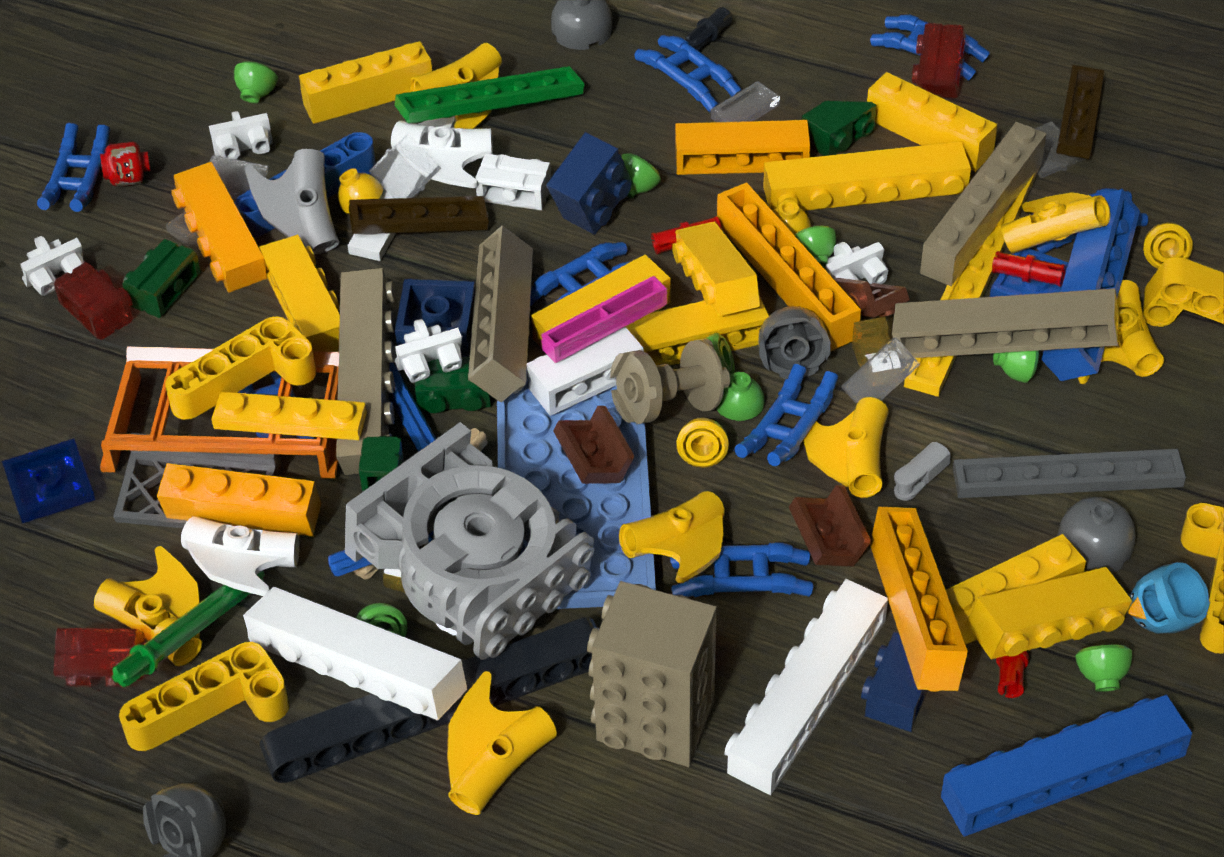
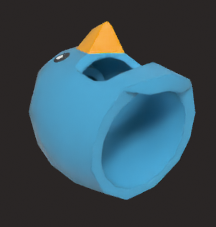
M1176 562L1163 565L1150 571L1137 581L1130 595L1132 603L1128 609V614L1141 627L1156 634L1184 631L1206 618L1210 604L1208 589L1199 573L1186 563Z

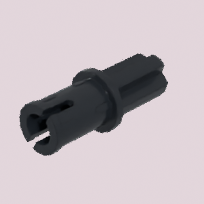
M719 7L708 18L699 20L697 27L685 36V40L696 50H699L707 42L716 40L719 32L732 23V16L723 21L730 14V11L724 7Z

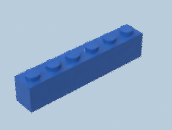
M1123 189L1102 194L1110 208V221L1108 225L1077 233L1061 292L1115 288L1116 298H1118L1140 210ZM1105 346L1044 350L1042 361L1060 381L1098 373Z
M1167 695L1153 700L1146 698L1138 701L1128 709L1119 712H1106L1089 723L1080 726L1077 724L1067 726L1060 733L1047 738H1033L1023 746L1008 752H994L980 762L971 765H958L944 774L941 798L963 837L1184 757L1192 732Z

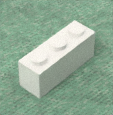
M623 327L557 363H554L548 355L540 356L534 361L527 363L528 389L550 416L616 386V377L610 378L611 366L616 356L620 353L636 350L644 352V349L630 331Z

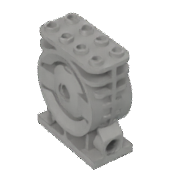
M460 422L346 504L345 554L355 562L364 557L377 569H400L404 591L414 607L436 624L455 630L457 640L462 644L468 645L474 642V654L483 660L488 657H497L510 640L518 634L524 635L534 625L535 620L545 612H553L560 605L563 598L571 591H578L585 586L591 575L589 568L591 557L594 553V539L586 532L575 536L576 524L569 518L558 522L559 512L550 506L546 497L531 482L508 470L492 467V460L470 444L471 430ZM434 531L433 540L428 543V534ZM524 538L528 542V546L526 547L525 551L519 556L522 550Z

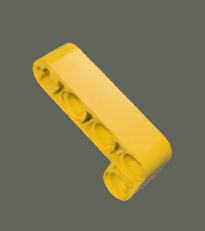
M1174 257L1167 259L1162 263L1144 289L1143 315L1146 323L1158 327L1170 325L1184 309L1224 324V273L1185 258Z
M278 316L269 317L172 373L165 382L171 411L174 416L180 419L195 418L216 406L220 392L237 393L274 370L292 385H305L311 382L316 375L312 345L285 318Z
M1198 503L1188 509L1180 538L1183 547L1188 551L1216 558L1208 594L1210 604L1206 618L1202 622L1200 641L1207 650L1223 654L1224 625L1219 624V622L1224 623V507Z
M244 642L131 699L121 708L119 718L128 745L137 751H147L243 701H246L254 715L264 722H274L283 718L289 710V701L283 677L265 650L257 643Z

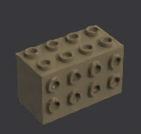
M620 581L614 596L608 595L602 609L603 622L600 629L593 628L587 646V651L592 653L589 676L593 677L594 681L590 691V700L595 701V705L592 710L591 723L596 724V741L603 742L610 748H624L641 753L652 760L662 759L690 767L714 704L716 606L694 601L683 595H672L653 590L642 584L634 585Z

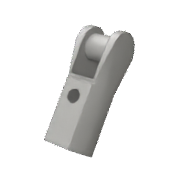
M931 442L909 463L897 470L894 475L896 483L894 487L895 496L905 501L913 499L924 488L926 483H929L950 464V452L938 442Z

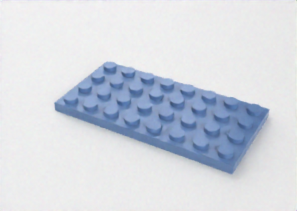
M527 378L524 387L518 393H512L502 402L497 400L498 468L518 474L537 487L546 497L550 506L559 512L558 522L569 518L576 524L575 536L586 532L594 539V553L591 557L589 568L591 575L588 582L582 589L578 591L573 590L566 595L556 609L603 607L606 597L608 595L614 596L620 581L634 585L642 584L656 590L654 555L646 554L635 558H628L622 551L619 541V530L623 524L651 517L645 423L635 425L636 422L628 423L619 415L611 394V390L617 389V385L550 416L528 389ZM597 406H606L634 454V459L621 483L582 484L553 432L558 420H590ZM524 538L522 550L519 556L525 551L526 547L528 546V542Z

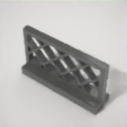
M131 433V434H135V435H150V434ZM130 450L131 454L113 517L119 523L184 528L186 520L166 518L161 510L162 507L159 500L154 501L147 492V490L161 482L165 470L162 467H166V463L280 477L283 465L280 455ZM139 465L154 466L158 473L142 483L136 478ZM141 494L150 503V505L139 512L127 511L128 503Z

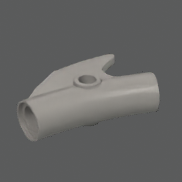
M314 149L297 150L286 172L276 180L266 179L251 165L245 167L252 196L264 220L287 237L298 234L305 247L310 246L314 254L328 252L339 245L327 199L324 153Z

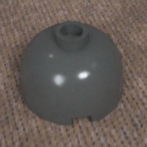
M558 0L554 5L551 15L552 35L556 36V41L560 45L570 49L586 50L589 49V44L599 41L600 46L611 37L613 18L606 0Z
M790 306L776 310L764 320L759 330L758 351L762 363L767 370L770 368L773 372L779 373L781 378L788 379L793 364L802 365L807 369L804 378L811 376L819 370V365L823 363L825 357L827 360L830 355L831 341L825 324L813 311L803 307Z
M1090 497L1080 500L1067 509L1058 528L1057 536L1063 534L1086 560L1084 572L1107 567L1111 573L1117 572L1123 568L1124 562L1133 555L1135 548V524L1123 506L1108 498Z
M176 783L152 795V800L145 803L143 820L148 837L153 846L160 842L162 847L170 853L162 857H212L218 852L226 835V817L222 802L210 791L195 783Z

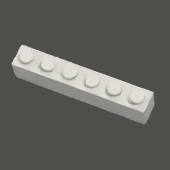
M845 579L838 591L832 590L829 593L823 606V613L819 619L814 617L809 622L804 634V641L800 647L796 645L792 647L786 658L785 668L780 675L774 674L770 679L765 691V698L761 704L755 703L749 710L745 720L746 726L740 734L735 732L729 739L725 748V755L728 756L727 774L769 795L773 793L885 623L888 604L887 597L848 579Z
M273 587L243 615L250 642L259 644L264 650L279 655L289 662H296L315 670L321 675H328L343 681L350 687H357L370 692L382 700H389L409 708L414 713L439 720L467 690L461 659L279 588Z

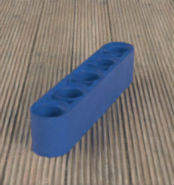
M355 132L321 150L325 155L327 198L339 192L341 185L339 178L345 171L354 168L358 173L371 174L376 168L373 139L367 133ZM286 170L268 180H276L280 178L286 172ZM251 190L235 199L234 204L253 238L262 236L275 228L263 219Z

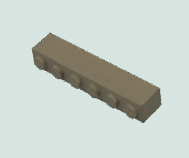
M1015 122L924 242L920 274L949 286L954 284L1042 164L1047 133Z
M503 225L479 245L468 380L499 402L504 401L512 393H518L527 381L526 368L530 294L532 289L531 275L533 268V248Z
M383 268L341 272L338 401L364 402L367 410L360 440L337 439L336 457L344 475L359 474L358 469L360 456H362L363 438L392 437V434H389V425L394 424L395 417L393 404L389 402V393L395 392L393 373L390 371V363L395 362V349L393 341H390V333L395 332V317L393 311H390V303H395L396 293L393 281L388 282Z
M1112 288L896 303L892 328L898 359L1118 346L1119 313L1116 290Z

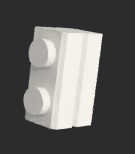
M485 153L481 167L476 175L477 196H484L486 203L543 211L546 197L549 194L546 184L551 179V164L538 159L528 160L509 157L504 154L493 155Z

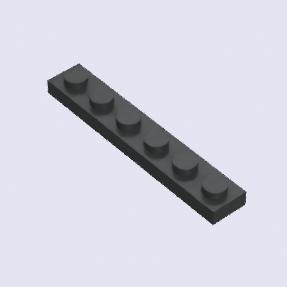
M1178 449L954 460L953 474L958 498L1183 487L1186 479Z

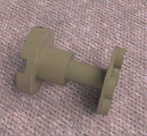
M709 339L695 340L687 343L681 354L679 369L673 370L668 364L656 365L647 353L636 350L618 354L612 363L610 378L616 377L617 389L611 390L614 405L624 421L628 423L636 422L635 425L653 422L660 413L662 401L672 400L676 392L684 390L689 402L702 412L714 410L721 402L724 388H728L730 384V374L727 368L721 365L720 359Z

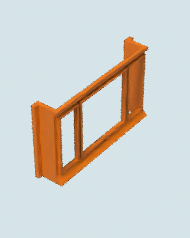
M127 347L126 365L106 436L101 443L103 450L100 464L101 472H116L121 451L133 450L317 455L321 478H336L339 462L336 457L337 439L335 438L285 439L282 438V434L269 433L268 438L164 435L171 409L165 387L167 378L175 371L213 349ZM313 351L316 372L329 373L324 399L338 400L339 352ZM139 368L167 369L150 435L126 434L141 381ZM281 377L277 396L290 397L292 384Z

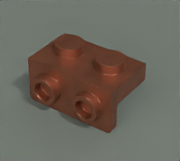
M844 278L835 279L838 285L861 309L860 315L889 316L895 313L896 303H905L910 300L906 287L877 283L869 284L867 281Z
M597 406L590 420H558L553 430L582 484L621 483L634 459V454L606 406Z
M836 485L827 499L795 497L789 506L815 565L854 567L870 544V537L845 486Z

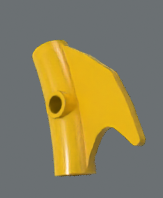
M483 43L469 54L447 66L411 78L410 91L414 92L498 78L499 67L502 64L501 56L491 44ZM491 110L454 116V128L475 129L490 114Z
M1070 192L1048 196L1023 203L1021 206L1024 212H1032L1033 214L1003 224L1001 230L1008 249L1012 254L1051 240L1058 241L1067 238L1071 234L1104 227L1110 221V208L1102 195L1092 197Z
M1122 280L1117 298L1119 313L1118 346H1105L1101 362L1113 361L1130 368L1137 376L1147 377L1162 367L1164 357L1156 346L1147 327L1141 307L1139 287L1133 281ZM1090 375L1078 377L1079 383H1087Z
M864 397L858 401L855 410L839 423L832 426H823L816 421L803 440L808 460L826 475L848 487L851 494L856 497L868 498L874 496L882 488L880 447L884 426L888 417L887 406L877 398Z
M703 491L670 510L623 524L619 530V541L622 551L628 558H635L646 554H658L674 558L680 565L676 581L684 583L703 572L720 556L723 539V503L714 493Z
M162 546L155 548L158 570L153 577L143 581L120 582L108 578L100 585L94 599V608L97 611L125 624L148 641L200 603L197 582L184 566ZM200 632L167 658L177 666H182L192 661L202 648Z
M488 671L483 672L465 694L448 724L447 760L451 787L449 798L460 809L473 815H479L507 778L524 761L557 735L553 721L541 707L536 706L531 710L504 712L493 707L489 699L491 673Z

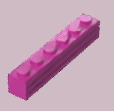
M652 276L542 333V349L554 363H557L667 305V288L655 276Z

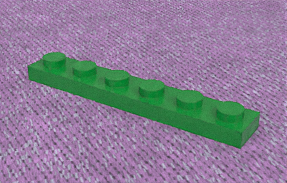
M570 66L396 94L394 106L408 124L422 123L427 120L451 118L468 113H481L486 110L510 108L515 105L539 103L545 100L583 94L584 82Z

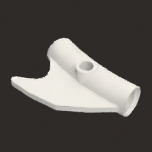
M398 121L392 131L391 146L394 150H398L404 159L422 176L446 184L476 188L477 180L465 172L463 168L466 164L476 159H483L485 153L493 154L491 128H447L415 123L408 124L405 121Z
M193 516L186 522L181 534L182 546L190 552L195 563L209 579L241 591L264 596L269 591V586L257 576L260 571L274 566L297 567L298 533L256 530L245 526H233Z

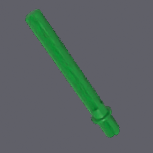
M262 570L257 576L264 582L263 577L265 573ZM226 585L221 586L144 645L137 644L132 647L130 655L113 667V681L118 682L122 687H128L144 674L150 675L157 670L158 663L250 593Z

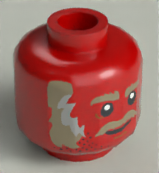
M136 142L110 144L106 147L105 153L100 154L104 180L109 179L110 183L115 187L140 184L144 180V172L150 171L148 151L141 152L140 146Z

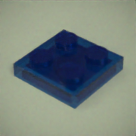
M74 438L2 461L22 524L95 500Z

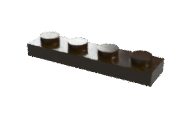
M1072 65L1056 153L1069 157L1089 159L1105 70Z
M484 196L349 200L352 234L487 230L489 220Z

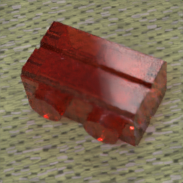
M925 24L924 35L919 34L917 37L916 52L921 54L919 64L913 65V84L940 97L956 98L958 96L966 41L963 26Z
M85 262L74 268L71 274L67 272L55 279L53 283L59 303L99 340H103L113 334L115 329L119 330L128 325L133 319L130 310L132 300L129 294L122 287L116 289L110 277L103 269L97 271L89 263Z
M57 628L54 676L66 679V686L90 687L91 680H106V687L126 688L113 681L112 669L130 655L132 647L137 644H145L144 632L138 629Z

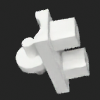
M235 111L231 112L233 121L209 126L215 156H221L225 162L237 159L240 156L239 151L252 149L256 154L269 152L270 144H273L267 113L240 119L239 112Z
M39 236L34 240L37 249L28 252L29 260L21 263L24 274L22 280L27 288L33 285L41 296L53 292L58 287L54 275L62 271L65 272L70 281H77L86 276L82 245L77 238L61 244L59 239L47 243L43 236Z
M845 242L836 244L834 246V256L827 260L828 264L825 267L834 280L837 278L852 280L866 278L870 284L885 283L888 275V268L882 261L884 248L879 242L860 249L859 246L851 249Z
M423 319L414 321L415 332L404 335L405 344L395 347L397 354L395 363L398 371L404 369L412 383L424 380L430 376L427 362L439 359L443 372H450L461 368L460 348L462 336L458 328L441 333L439 325L427 328Z

